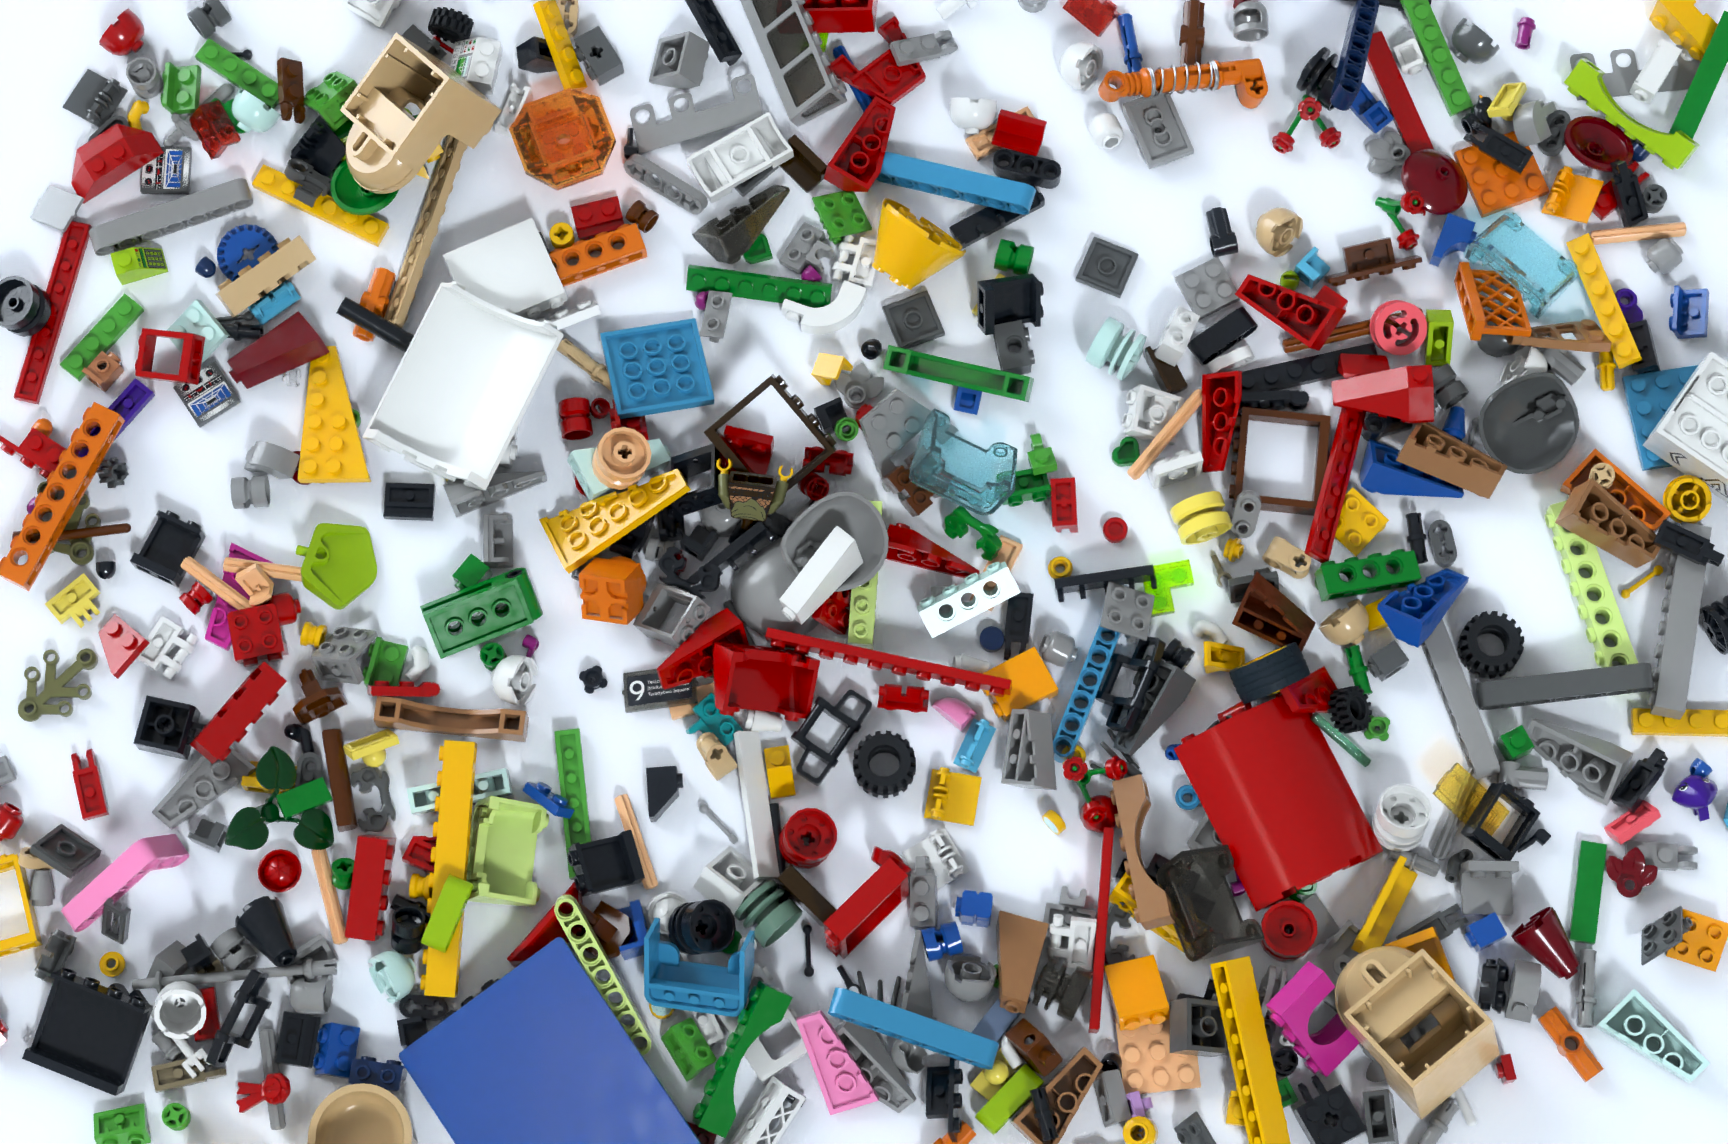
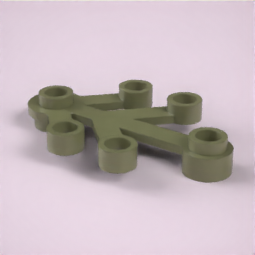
M47 481L39 484L37 494L44 491ZM59 492L55 494L54 500H58ZM86 494L82 497L86 499V502L83 505H77L64 530L78 529L83 511L90 505V499ZM94 513L88 514L85 518V528L101 526V519L98 515ZM92 518L97 519L94 525H89V521ZM92 537L81 538V540L71 539L69 540L71 545L57 542L50 554L54 552L70 556L73 563L86 565L94 557V549L90 545ZM80 551H86L84 557H78Z
M52 649L45 651L43 654V660L46 663L44 690L37 696V681L40 680L41 673L36 667H28L24 671V677L27 679L26 698L18 705L19 716L27 722L36 721L41 715L69 717L73 713V706L68 701H61L58 705H48L45 703L50 698H80L81 700H88L92 695V690L87 684H80L77 687L64 686L81 670H91L97 666L98 656L91 649H82L77 654V661L56 679V667L60 657ZM50 654H55L53 661H47ZM89 654L90 659L86 662L82 661L83 656ZM36 671V676L29 678V673ZM83 688H87V694L81 696L80 691ZM29 705H33V711L29 713L26 712V708ZM64 705H68L69 710L62 713L61 708Z

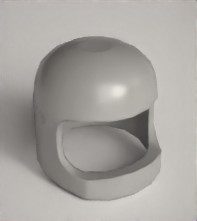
M1253 0L1244 1L1237 5L1233 14L1234 38L1240 41L1251 42L1267 37L1269 28L1268 14L1265 6Z
M324 975L317 982H308L306 977H301L294 981L290 989V1004L292 1008L299 1014L326 1015L329 1011L333 993L332 976Z

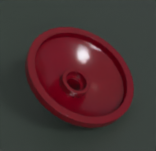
M1593 116L1577 117L1569 122L1564 131V141L1570 153L1580 163L1591 169L1612 172L1611 162L1619 159L1626 161L1628 166L1632 160L1634 151L1630 139L1620 128L1612 125L1607 120Z
M1420 149L1413 152L1403 163L1401 170L1403 187L1406 193L1412 190L1420 193V196L1424 199L1423 210L1432 214L1447 215L1458 210L1465 202L1468 193L1466 177L1460 166L1445 153L1434 149Z

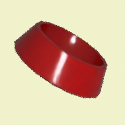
M874 846L871 860L881 867L891 858L906 874L911 871V868L904 864V861L898 854L891 850H883Z
M273 850L260 861L258 879L269 891L277 893L286 892L293 888L300 880L302 872L301 863L297 856L288 850Z

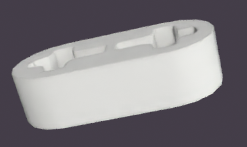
M1243 346L1214 359L1208 364L1211 373L1230 372L1248 364L1255 356L1249 346Z

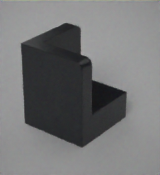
M841 397L814 408V416L820 422L819 427L824 434L826 432L829 434L835 433L834 427L836 422L843 417H847Z
M697 525L690 536L685 534L680 541L681 549L702 562L718 540V534L715 530L709 532L702 526Z
M199 933L195 935V942L181 950L188 962V967L194 973L217 960L205 938Z
M423 1016L397 1020L400 1044L403 1049L428 1032L427 1022Z

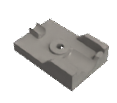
M1161 93L1158 97H1140L1123 103L1122 113L1131 133L1137 140L1149 170L1194 154V148L1171 95L1168 96L1165 93ZM1159 128L1161 132L1156 133L1154 130Z
M1349 919L1312 962V964L1326 973L1335 987L1338 977L1343 970L1340 968V963L1343 962L1347 965L1349 961L1360 954L1351 949L1360 929ZM1334 988L1323 1001L1337 1012Z

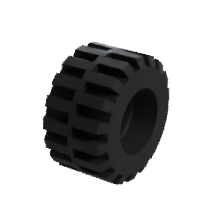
M1485 611L1480 616L1475 615L1472 617L1471 621H1468L1459 637L1460 640L1458 641L1457 648H1460L1458 652L1459 658L1464 659L1462 664L1464 667L1469 665L1471 667L1469 672L1472 674L1477 671L1480 673L1479 677L1484 678L1486 675H1489V679H1494L1497 675L1502 677L1507 671L1510 672L1520 659L1524 650L1522 645L1525 642L1524 636H1520L1522 629L1520 626L1515 627L1516 621L1513 618L1511 621L1506 619L1507 614L1503 613L1502 616H1498V611H1492L1491 614ZM1482 634L1497 636L1504 645V653L1498 656L1485 654L1478 646V636Z
M887 730L886 734L876 731L874 736L870 734L865 736L866 740L864 742L861 740L858 744V749L854 751L853 772L858 785L862 786L863 791L867 794L871 792L872 796L877 798L878 795L888 798V795L892 794L895 797L899 795L901 790L903 792L906 791L908 784L913 782V776L916 772V757L907 739L903 740L900 734L892 735L891 731ZM879 753H890L899 760V768L890 776H878L870 769L871 759Z

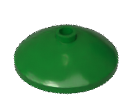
M346 160L335 170L330 185L335 203L343 211L353 215H368L382 210L392 202L399 191L388 194L369 192L354 180Z

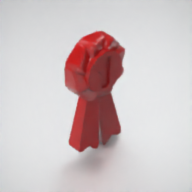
M272 1073L266 1075L261 1084L238 1082L239 1089L236 1094L250 1095L236 1101L240 1106L239 1113L248 1111L264 1100L273 1105L284 1103L291 1090L289 1079L282 1073Z

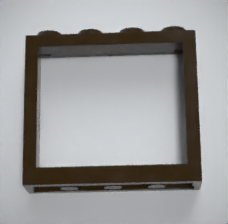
M772 374L703 433L727 461L728 458L731 459L732 467L736 471L754 473L718 429L772 385L825 448L787 480L789 484L788 491L836 451L834 446L836 441L828 432L824 434L819 429L820 422L812 413L808 415L803 410L804 403L796 394L792 396L787 391L788 384L780 375L776 377Z

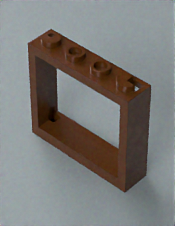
M1242 407L1241 414L1237 415L1235 429H1239V436L1234 438L1233 452L1237 453L1236 461L1231 463L1230 475L1235 476L1234 485L1230 484L1229 499H1233L1232 507H1235L1237 496L1243 489L1249 420L1318 427L1312 501L1260 496V510L1314 516L1327 467L1331 416ZM1247 503L1244 506L1250 508L1253 505L1251 503Z

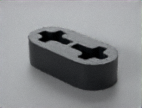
M406 995L399 1003V1010L406 1018L423 1016L425 1020L440 1021L449 1011L446 1001L438 996ZM412 1000L415 1005L422 1006L421 1009H413L412 1013L410 1014L409 1011L406 1008H404L405 1005H409L410 1001ZM435 1002H439V1005L443 1007V1011L440 1010L438 1015H434L432 1010H426V1006L433 1007Z

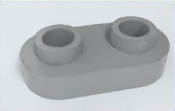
M1245 490L1237 496L1231 518L1233 524L1231 531L1239 538L1250 537L1255 531L1261 509V497L1257 492ZM1247 503H1251L1253 506L1247 508L1244 505ZM1240 525H1246L1247 528H1246V529H1240L1239 526H1240Z

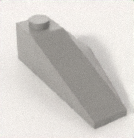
M916 930L910 958V969L906 979V992L903 994L901 1008L937 1021V1018L932 1017L933 1008L921 930Z
M847 1021L841 1022L834 1029L880 1097V1102L900 1113L916 1100V1096L894 1064L875 1031Z

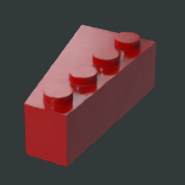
M265 661L261 663L244 680L190 745L212 764L218 759L223 761L232 751L229 748L234 741L239 743L248 732L245 728L250 723L255 724L264 714L261 710L267 704L270 706L279 696L277 692L287 680Z

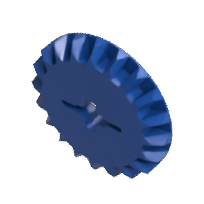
M248 224L236 226L232 230L227 231L225 236L221 238L217 248V261L220 270L226 278H230L233 282L240 277L238 275L240 270L248 265L253 268L259 264L257 259L268 251L273 254L279 250L277 247L278 243L274 236L265 228ZM245 249L247 251H255L253 253V260H250L248 258L242 260V258L244 257L243 251Z

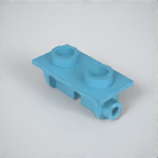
M286 280L250 305L248 309L258 322L264 325L301 299V297L296 292L292 283Z
M973 719L953 764L976 773L996 728L990 726L987 720L980 719L978 721Z

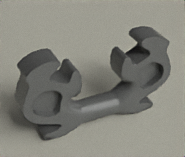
M365 767L358 772H353L350 777V783L353 788L359 782L362 784V787L359 789L361 794L371 792L373 786H376L380 793L382 804L380 811L376 812L374 808H366L363 810V813L368 815L367 820L363 821L361 818H358V825L364 833L368 831L382 832L386 828L389 815L393 822L396 820V811L391 803L389 792L390 778L386 771L382 772L383 777L380 778L372 767Z
M1117 904L1113 906L1107 920L1105 959L1108 965L1135 959L1134 954L1127 958L1124 951L1129 950V946L1119 944L1116 949H1112L1110 945L1111 928L1114 922H1118L1120 928H1131V924L1127 921L1133 915L1132 912L1126 913Z

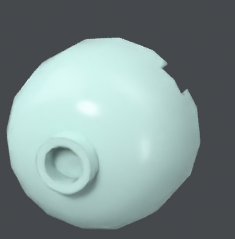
M241 88L232 102V114L239 121L236 126L248 134L251 130L258 133L268 131L281 116L276 110L270 109L263 101Z
M385 951L368 960V963L373 964L369 968L371 978L380 994L384 993L385 990L389 996L386 999L389 1003L393 1004L411 992L415 983L414 972L416 971V966L410 958L406 959L403 954L395 951Z

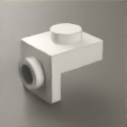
M1416 38L1393 47L1401 65V71L1405 75L1408 73L1410 76L1415 75L1423 70V66L1427 65Z

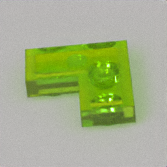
M1189 559L1154 565L1157 589H1152L1151 581L1142 582L1144 592L1155 596L1151 617L1175 612L1170 589L1194 585Z

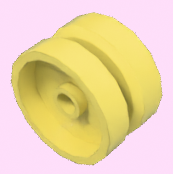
M1219 491L1194 495L1171 508L1170 514L1173 522L1176 525H1181L1177 533L1183 545L1206 542L1231 529L1233 524L1229 514L1222 511L1225 503Z

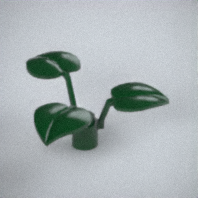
M275 746L269 747L256 767L257 781L266 789H274V792L265 800V804L256 808H243L234 815L226 832L225 845L245 850L261 848L267 842L269 836L267 824L275 821L297 823L298 825L293 831V836L299 845L304 848L322 850L333 845L332 823L324 811L316 808L308 809L302 813L301 820L298 818L285 820L284 817L279 816V809L272 801L278 795L279 788L288 790L293 787L297 775L292 759L280 748Z

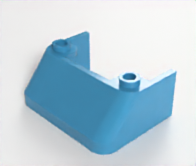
M655 918L644 937V996L651 1005L730 1017L739 1016L747 1003L754 969L755 931H749L740 951L731 955L728 967L680 961L678 947L671 942L660 940V918Z

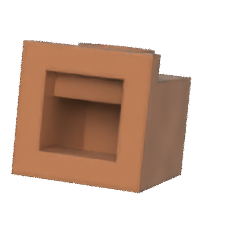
M101 351L87 368L84 367L82 372L89 381L106 392L124 370L119 364L121 360L114 353L109 352L107 355Z

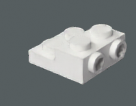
M343 0L341 5L378 27L384 28L393 9L398 8L402 0Z
M1142 384L1132 388L1126 396V404H1129L1128 413L1124 414L1121 422L1122 427H1125L1124 434L1144 441L1153 440L1183 405L1184 398ZM1178 433L1174 436V438L1169 442L1168 445L1172 446L1176 444Z
M1182 450L1177 452L1174 457L1155 459L1147 470L1153 490L1199 476L1204 461L1201 452Z

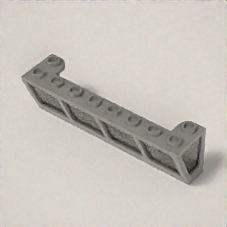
M740 0L789 120L798 127L847 102L845 96L847 88L842 79L838 80L835 73H831L828 67L831 65L830 59L826 52H822L820 48L822 40L817 31H813L811 26L814 24L812 16L803 7L805 0Z

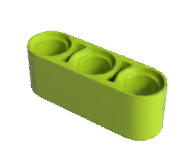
M451 874L448 876L423 934L421 944L443 953L447 951L472 892L473 883Z
M1024 1064L984 1105L975 1118L992 1135H995L1031 1098L1030 1090L1040 1088L1045 1081L1027 1064Z

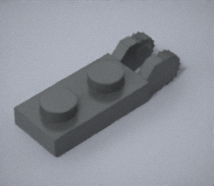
M1456 903L1396 936V939L1398 940L1435 926L1441 941L1469 921L1464 917L1449 926L1445 917L1456 913L1460 909Z

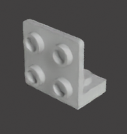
M348 627L335 629L333 634L311 655L320 679L359 685L365 678L356 658L378 636L375 630Z
M1468 860L1460 864L1463 915H1490L1494 912L1496 915L1510 916L1513 914L1512 874L1519 872V861Z

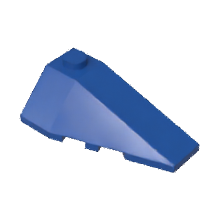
M1369 439L1359 474L1361 487L1368 492H1378L1385 495L1463 497V488L1396 461L1400 450Z
M1446 568L1426 577L1423 583L1418 585L1412 583L1407 585V589L1400 593L1398 591L1389 593L1378 604L1377 609L1396 639L1418 648L1432 634L1468 583L1469 577Z

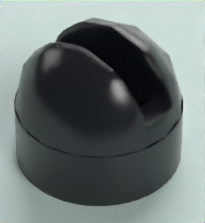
M869 339L862 344L861 352L865 358L874 360L881 354L882 344L877 339Z
M96 562V572L100 578L110 579L114 576L116 562Z
M1107 1053L1101 1060L1103 1072L1115 1069L1120 1071L1122 1067L1121 1056L1117 1053Z

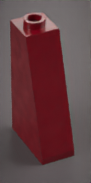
M298 311L227 361L232 369L229 371V374L237 384L242 382L246 389H249L329 353V350L321 337Z

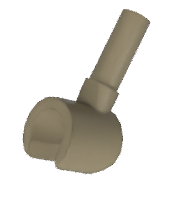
M1213 555L1211 558L1218 574L1216 584L1222 588L1223 585L1220 578L1224 576L1227 579H1232V576L1224 572L1217 555Z

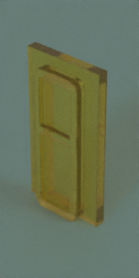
M1455 763L1437 783L1436 789L1432 794L1466 824L1487 790L1459 763ZM1497 800L1481 828L1492 836L1510 811Z

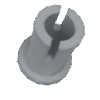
M158 1031L152 1037V1042L165 1054L166 1060L173 1062L183 1055V1052L172 1038L165 1036L163 1031Z

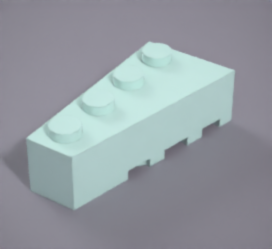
M1635 989L1596 1026V1028L1687 1083L1692 1082L1710 1064Z

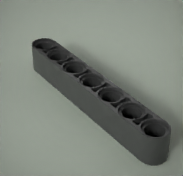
M1650 663L1500 679L1476 684L1479 710L1639 693L1654 689Z

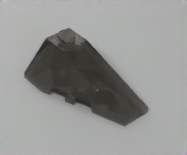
M773 185L751 197L749 199L750 204L738 208L735 206L729 210L731 214L725 218L718 220L716 217L707 222L692 234L693 238L716 261L728 264L738 262L741 256L750 249L789 194V187Z

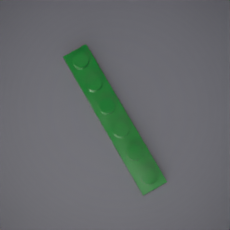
M689 264L686 290L695 292L709 290L733 293L732 297L783 303L784 299H788L808 307L820 308L831 303L832 284Z

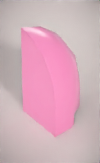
M946 697L937 700L932 705L936 711L960 731L978 714L957 698Z

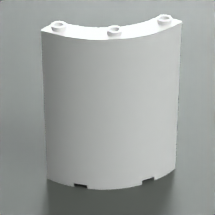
M452 281V283L441 282L362 437L388 452L393 450L399 454H404L403 460L453 482H455L456 478L465 480L463 483L465 486L486 491L564 334L556 330L557 325L550 321L544 320V322L527 319L515 315L507 307L501 306V308L487 303L465 291V286L456 281Z

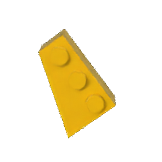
M1657 0L1649 18L1653 26L1669 35L1675 44L1683 46L1692 58L1701 61L1718 24L1707 13L1701 14L1694 6L1695 0Z

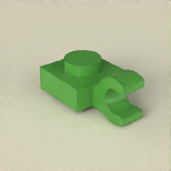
M1040 433L1030 435L1032 451L1027 452L1033 475L1058 471L1052 448L1043 447Z

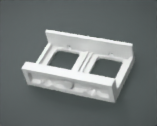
M758 963L754 964L752 979L760 977L764 983L773 986L770 982L773 977L766 966L761 968ZM787 1009L783 1019H788L801 1037L802 1042L800 1045L774 1060L770 1057L758 1036L744 1054L745 1059L763 1085L768 1083L772 1076L808 1053L796 1022L799 1016L794 1009L790 1011ZM717 1015L729 1034L735 1032L738 1026V1016Z

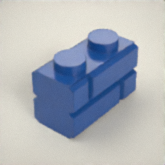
M964 890L962 897L957 896L955 917H960L961 925L973 926V924H976L977 927L988 928L992 912V893L980 892L977 894L976 891Z

